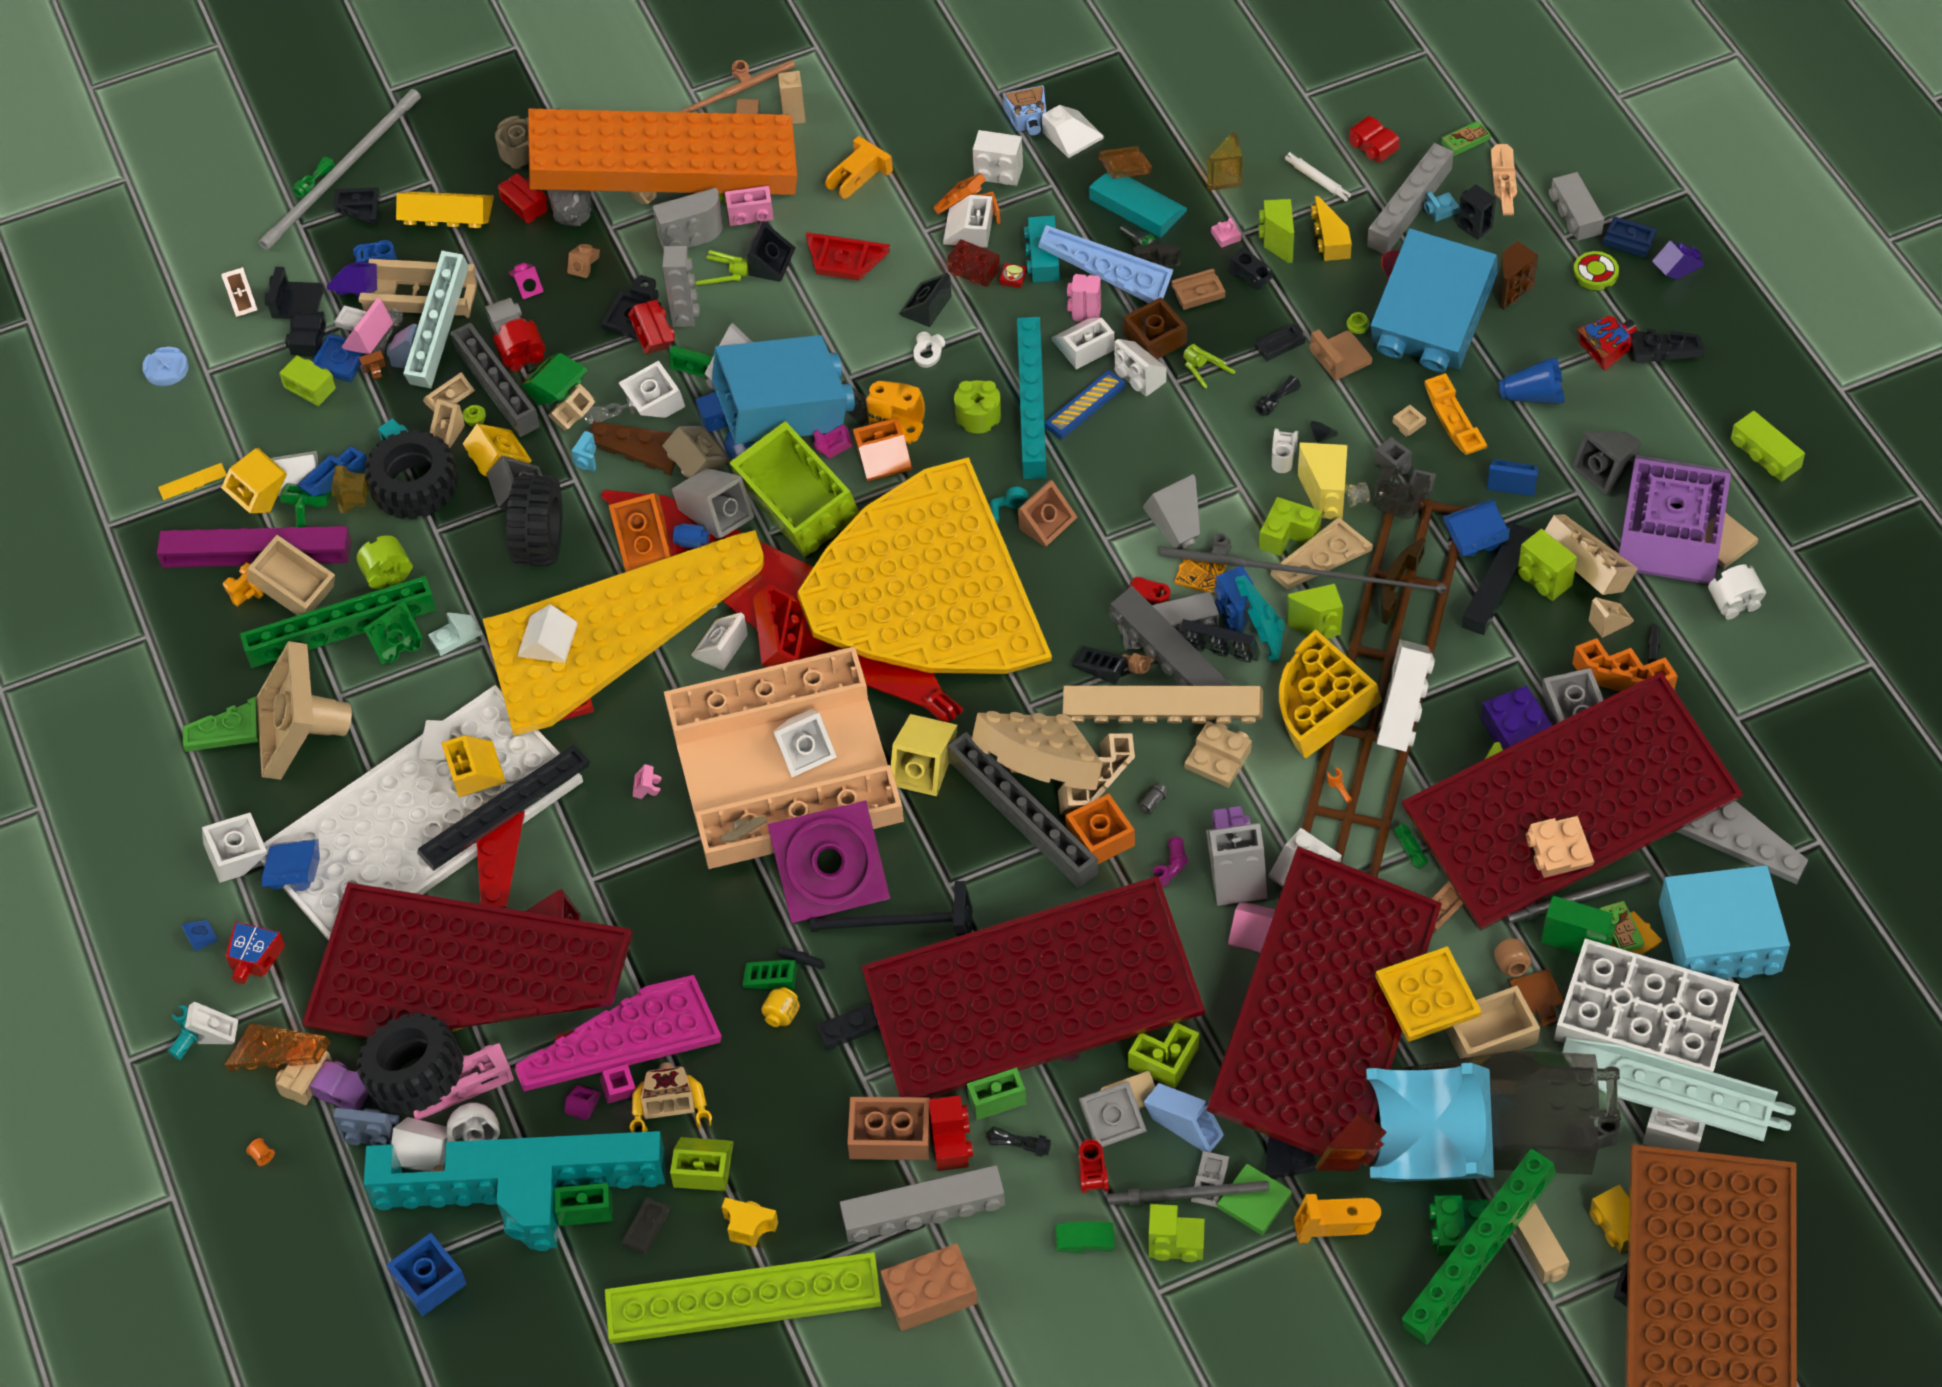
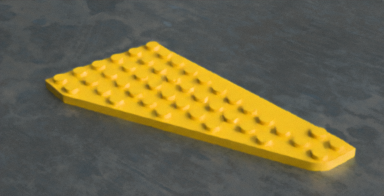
M756 530L721 539L701 546V548L692 549L504 614L484 618L483 622L513 735L516 736L553 726L758 575L764 566V555ZM551 604L577 622L578 625L565 663L518 657L530 616Z

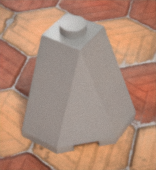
M1193 474L1153 493L1143 505L1145 512L1170 545L1176 549L1181 546L1183 550L1191 547L1196 543L1195 539L1200 535L1196 478Z

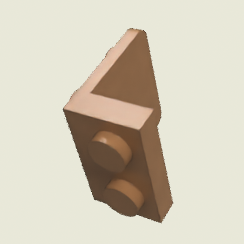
M1319 329L1311 333L1310 351L1335 381L1372 363V356L1351 331H1345L1330 339H1327Z

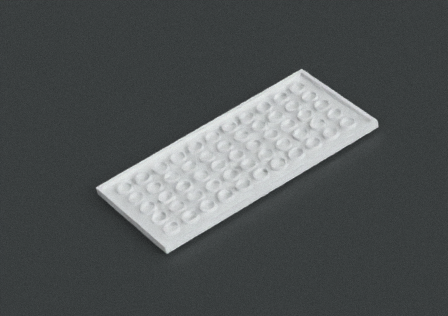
M496 685L443 721H453L449 740L467 735L493 741L506 783L458 798L446 758L445 760L418 759L423 735H421L264 842L268 855L269 847L273 843L319 839L320 860L315 881L304 891L294 890L291 884L285 885L283 889L328 941L348 882L423 895L477 857V843H474L434 871L417 854L418 848L560 754L539 730L516 736L513 735L503 694ZM578 773L523 810L525 811L524 823L583 782L582 776ZM267 855L260 860L264 867Z

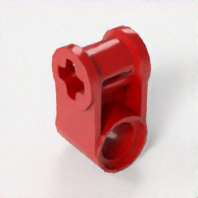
M1142 577L1132 578L1129 587L1133 586L1151 605L1170 601L1171 590L1168 585L1146 580Z
M1093 1139L1085 1140L1079 1147L1081 1192L1086 1194L1089 1190L1098 1189L1109 1191L1102 1145ZM1087 1153H1094L1097 1157L1089 1159L1085 1155Z

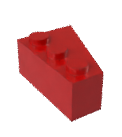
M768 584L753 597L761 663L766 667L798 660L806 623V617L799 600Z

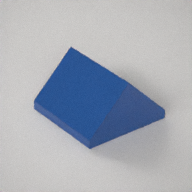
M1492 459L1487 489L1534 496L1539 466Z

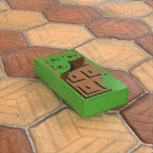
M1476 121L1442 137L1441 143L1445 148L1454 151V157L1490 140L1491 134L1479 121Z
M1624 901L1600 908V910L1614 913L1612 924H1616L1613 942L1616 948L1630 952L1644 947V941Z

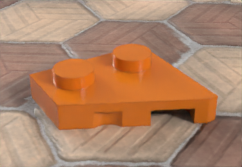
M979 173L958 182L933 209L937 214H940L967 196L977 194L982 189L980 185L986 181L985 177Z

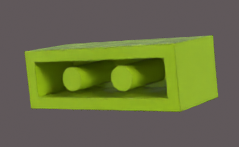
M1752 411L1734 424L1731 435L1733 443L1743 449L1754 461L1761 464L1767 469L1769 474L1775 476L1781 482L1802 468L1805 452L1755 411Z

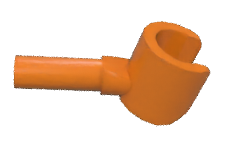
M1335 768L1337 777H1332L1327 772L1328 785L1337 788L1347 803L1350 802L1352 798L1342 783V771L1339 768Z

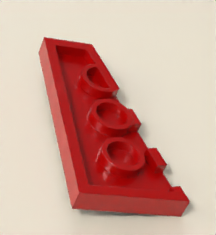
M525 811L520 812L476 842L480 899L483 905L507 908Z

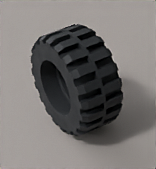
M404 430L400 431V434L394 435L393 433L387 436L388 439L385 441L381 440L378 442L377 448L371 450L366 460L365 477L372 499L379 509L384 510L386 514L391 516L395 514L396 518L404 519L409 517V519H417L418 516H423L424 518L430 516L429 513L433 511L435 513L442 509L441 506L443 504L446 505L451 500L450 496H453L457 489L458 476L451 450L444 443L443 439L438 436L434 437L432 433L426 431L421 433L420 430H413L412 432ZM422 467L429 469L424 476L414 481L401 482L394 480L399 473L409 468Z
M520 475L512 482L508 501L507 545L509 547L510 559L516 565L549 567L557 561L559 547L561 546L563 505L559 481L552 476Z
M414 1013L413 1016L406 1014L402 1015L400 1019L395 1020L393 1018L387 1021L388 1024L384 1027L380 1026L377 1028L375 1034L367 1038L366 1046H362L357 1061L359 1078L375 1104H378L385 1111L401 1114V1112L413 1114L415 1110L421 1112L426 1110L427 1106L439 1103L443 1096L447 1097L451 1093L452 1086L457 1085L460 1078L459 1075L462 1074L464 1066L461 1048L444 1021L429 1014H426V1016L422 1013ZM421 1057L413 1065L400 1070L406 1063L410 1062L413 1059Z

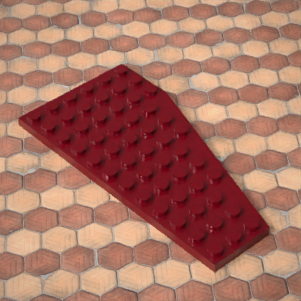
M348 882L302 1026L307 1029L367 1039L370 1035L373 1036L377 1028L387 1025V1021L393 1018L395 1020L400 1019L402 1015L406 1014L413 1016L414 1013H422L425 1016L426 1014L436 1016L444 1021L449 1029H457L611 1006L616 995L633 931L628 928Z

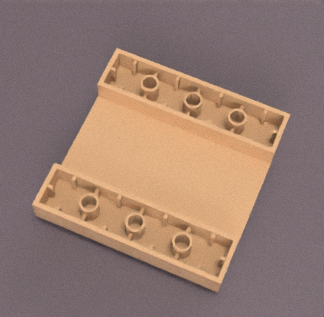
M855 647L664 692L708 869L773 854L774 850L767 824L866 800L873 829L904 822L902 803L891 766L887 765L868 701L867 686ZM813 709L820 713L837 758L791 777L773 731L789 718ZM764 816L767 819L765 824L731 842L720 840V836L725 835L727 830H733L734 822L740 818L749 821L754 817Z

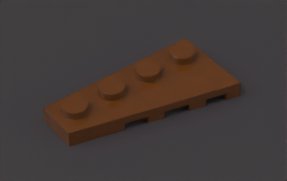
M593 422L590 433L594 436L596 448L611 454L618 453L624 455L627 460L632 462L637 460L645 463V466L648 468H658L663 470L664 474L672 476L676 462L667 456V451L662 445L673 433Z

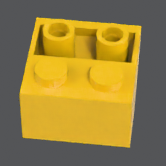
M255 448L229 469L221 488L249 513H270L287 473L259 448Z
M463 735L441 742L458 798L506 783L493 741Z

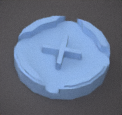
M170 346L156 349L155 353L151 355L149 353L143 361V373L146 379L158 386H169L179 382L186 376L189 370V362L186 355L180 349Z

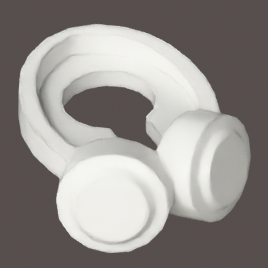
M921 332L916 336L917 344L913 351L914 360L923 368L932 367L941 357V349L945 347V340L939 334L931 336L928 332ZM931 345L932 357L923 358L920 353L926 350L927 346Z

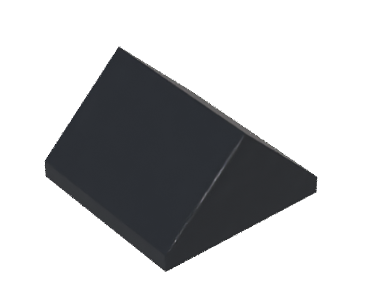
M765 221L760 222L746 254L749 276L780 282L796 247Z
M944 273L921 282L899 314L904 318L931 327L952 297L950 275Z

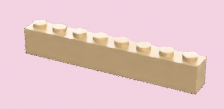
M1064 686L1063 715L1069 716L1074 723H1084V719H1094L1095 723H1108L1109 719H1118L1119 723H1133V720H1143V723L1153 724L1157 723V720H1167V723L1179 724L1182 723V720H1192V723L1204 724L1207 720H1216V723L1229 724L1231 720H1241V723L1254 724L1256 720H1262L1263 690L1260 686Z

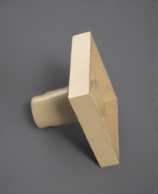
M288 641L256 697L262 777L279 780L282 779L308 734L345 736L348 733L352 717L350 703L311 695L307 644Z

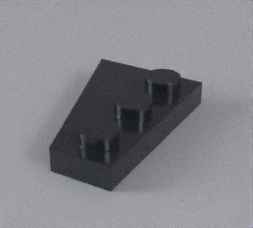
M1647 329V332L1636 331L1630 335L1631 352L1635 363L1704 357L1705 349L1698 334L1671 331L1667 335L1656 333L1655 329Z

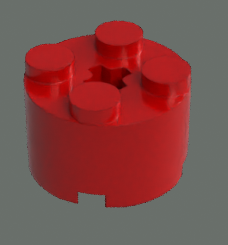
M515 319L500 327L501 332L498 335L494 334L493 341L502 362L512 372L521 370L523 365L528 363L537 364L543 361L545 344L534 321L525 322L524 319Z

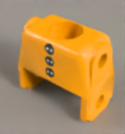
M876 381L870 386L869 395L866 399L869 425L898 418L905 442L911 444V442L917 441L923 430L922 421L925 414V405L920 389L898 382ZM913 428L915 429V431L909 433L907 432V429Z

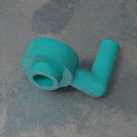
M1018 486L1012 487L1005 492V496L990 500V509L996 524L999 523V507L1006 505L1012 509H1019L1028 500V492Z

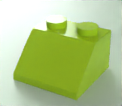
M1291 199L1264 200L1263 210H1259L1260 223H1263V225H1259V238H1263L1266 249L1287 263H1293L1294 225Z
M1335 584L1288 594L1287 626L1308 636L1315 629L1327 639L1341 635L1343 605Z

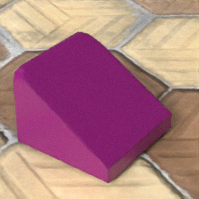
M576 1085L566 1097L565 1113L588 1120L601 1096V1092Z

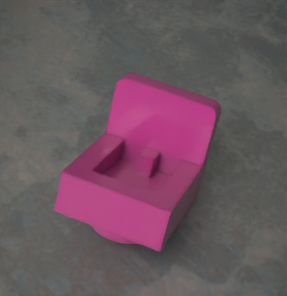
M844 425L825 435L818 429L813 432L815 437L813 443L819 453H823L829 459L853 446L848 428Z

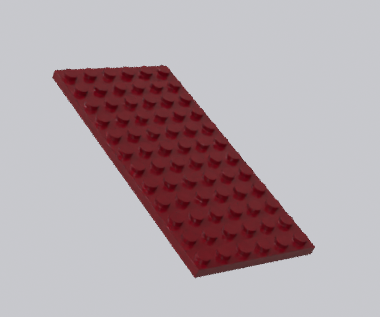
M1661 671L1403 800L1402 806L1481 931L1524 909L1526 906L1536 903L1740 799L1743 793ZM1578 816L1594 859L1593 866L1544 878L1542 871L1536 868L1534 848L1529 847L1526 839V832H1528L1530 824L1553 818L1559 821Z
M1298 846L1287 873L1206 1111L1357 1171L1360 1167L1379 1107L1374 1087L1367 1080L1366 1069L1379 1068L1390 1070L1402 1033V1029L1375 974L1378 970L1427 953L1442 903Z
M1158 876L862 966L900 1097L933 1098L966 1088L967 1083L1017 1068L1018 1071L1206 1014Z

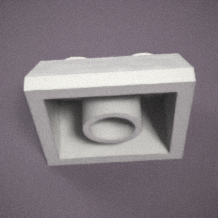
M659 361L619 382L620 387L640 415L666 418L685 407L680 390Z
M251 813L202 827L203 845L219 883L245 875L267 855V850Z
M1300 828L1285 844L1269 873V878L1283 887L1298 846L1340 863L1342 855Z

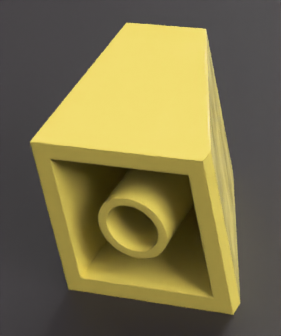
M1300 442L1298 477L1314 509L1322 511L1321 518L1337 519L1339 517L1343 519L1347 445Z
M912 714L909 715L892 746L891 770L898 788L932 796L938 795L949 765L947 745L956 740V724Z

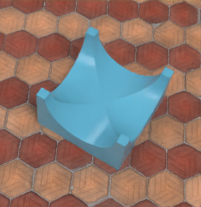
M1461 1063L1459 1067L1437 1070L1366 1069L1367 1080L1374 1087L1378 1099L1381 1118L1380 1152L1376 1164L1370 1167V1178L1386 1182L1494 1178L1490 1071L1488 1068L1474 1063Z

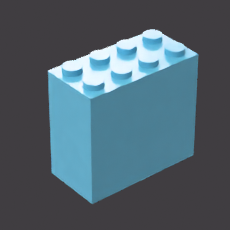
M1767 865L1665 877L1659 907L1674 965L1723 980L1731 977L1748 978L1757 974L1774 975L1782 972L1790 944Z

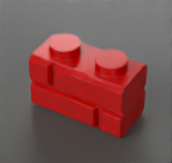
M517 173L510 177L508 181L506 180L499 184L500 199L526 223L529 224L537 216L540 217L547 212L546 195L542 190L530 189L528 178L524 179Z
M657 299L635 305L628 313L646 355L668 349L675 341L674 330L671 326H668L665 309L659 305Z

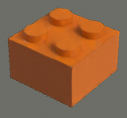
M1109 793L1065 815L1066 829L1098 859V864L1135 846V830Z

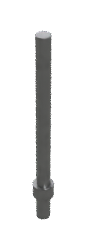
M1644 871L1560 898L1579 903L1650 881L1651 875L1649 871ZM1551 900L1537 905L1535 903L1528 905L1524 909L1509 915L1506 920L1510 924L1523 919L1532 920L1539 918L1540 914L1548 912Z
M1269 1181L1150 1191L1129 1189L1125 1193L1107 1194L1108 1205L1129 1203L1130 1206L1149 1201L1269 1192Z

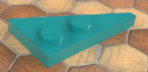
M1245 575L1236 577L1235 582L1241 597L1247 596L1252 606L1247 611L1254 627L1257 629L1258 636L1261 642L1267 641L1269 645V661H1280L1282 637L1285 631L1284 620L1277 615L1272 606L1267 603Z

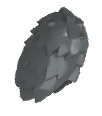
M547 190L553 209V217L556 222L565 226H581L589 219V213L592 209L590 208L592 203L590 200L591 191Z

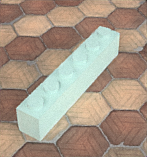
M441 251L403 373L411 385L432 388L469 268L462 254Z

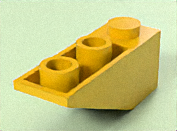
M1315 196V205L1311 206V217L1316 219V222H1314L1315 236L1319 235V239H1317L1318 252H1322L1324 261L1351 259L1352 243L1348 226L1319 196Z

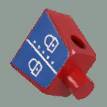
M235 922L226 952V960L230 968L234 970L231 979L238 984H245L250 974L259 977L265 976L285 947L281 933Z

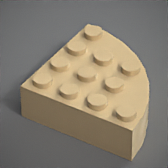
M995 711L977 714L972 740L984 753L996 755L998 757L997 762L1040 781L1050 783V779L1065 782V787L1088 790L1097 789L1103 763L1069 716L1063 714L1046 716L1041 713L1023 715L1018 712L1000 714Z

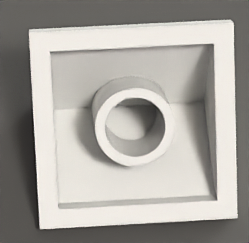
M317 451L270 458L287 473L278 496H280L286 483L298 484L318 466Z
M551 604L530 616L518 657L565 663L578 625L577 622Z
M740 612L716 619L691 656L724 671L748 635L744 614Z
M1653 1107L1643 1144L1651 1147L1698 1152L1705 1122Z
M407 1117L393 1128L391 1145L394 1146L402 1169L414 1172H432L433 1168L437 1165L443 1167L446 1155L447 1127Z

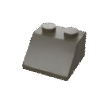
M679 426L662 445L667 451V456L677 463L681 468V473L688 479L705 468L717 470L731 460L704 426Z

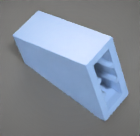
M1158 1083L1143 1102L1154 1121L1201 1151L1211 1152L1224 1136L1214 1114L1206 1111L1208 1103L1205 1100Z

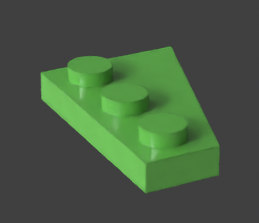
M256 697L248 699V703L239 707L234 705L226 708L227 712L215 717L209 715L183 726V747L185 752L259 742Z

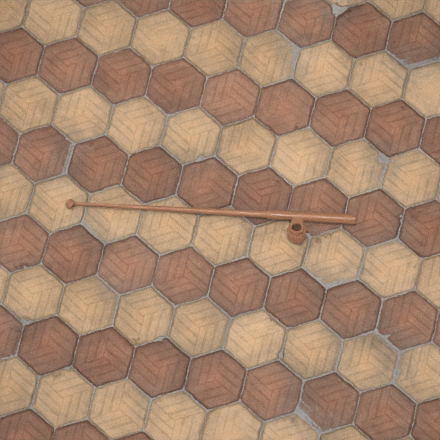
M737 60L732 64L731 73L736 79H739L740 83L678 112L690 113L720 99L728 98L778 76V73H784L795 68L793 60H790L751 77L748 72V64L743 60Z

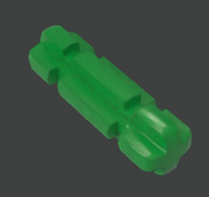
M1400 824L1396 827L1394 833L1397 838H1400V843L1408 857H1411L1412 864L1418 869L1423 868L1428 864V860L1422 854V849L1415 837L1411 836L1409 827L1405 824Z

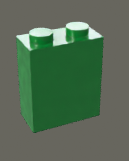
M1553 896L1545 918L1541 943L1580 954L1585 939L1611 946L1616 924H1612L1614 913Z

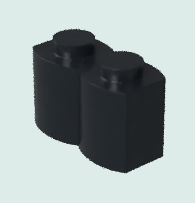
M297 311L295 316L291 318L290 334L286 335L285 339L286 347L289 348L291 355L316 356L326 330L327 322L324 312Z

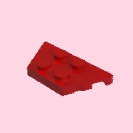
M806 233L807 244L815 272L818 275L860 281L890 253V244Z

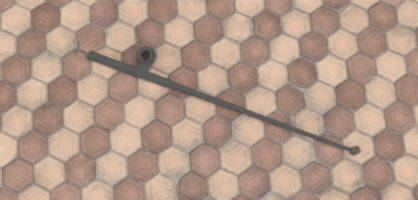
M1217 534L1213 538L1211 553L1161 547L1160 556L1436 590L1439 594L1445 593L1447 589L1443 583L1434 587L1228 556L1231 549V541L1225 534Z

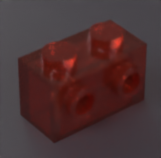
M962 239L959 240L947 257L948 272L984 287H988L1000 271L999 254Z

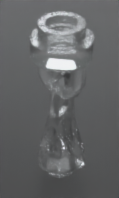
M391 308V310H388V313L393 321L392 325L400 326L403 321V313L396 308ZM392 325L386 336H383L371 353L380 350L382 354L385 353L387 341L392 334Z
M626 397L627 404L622 406L618 403L592 406L584 415V418L589 424H593L594 421L602 422L617 416L623 409L628 408L630 414L637 413V409L630 399ZM614 408V410L617 411V412H613V413H610V414H609V410H608V409Z

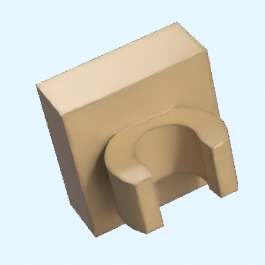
M1408 405L1393 416L1392 423L1407 437L1426 424V417L1414 407Z

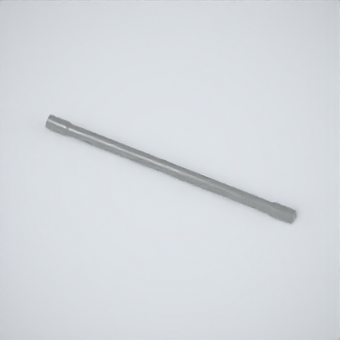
M411 89L275 227L271 228L258 241L259 245L263 249L269 250L281 238L282 234L421 98L420 94L416 90Z

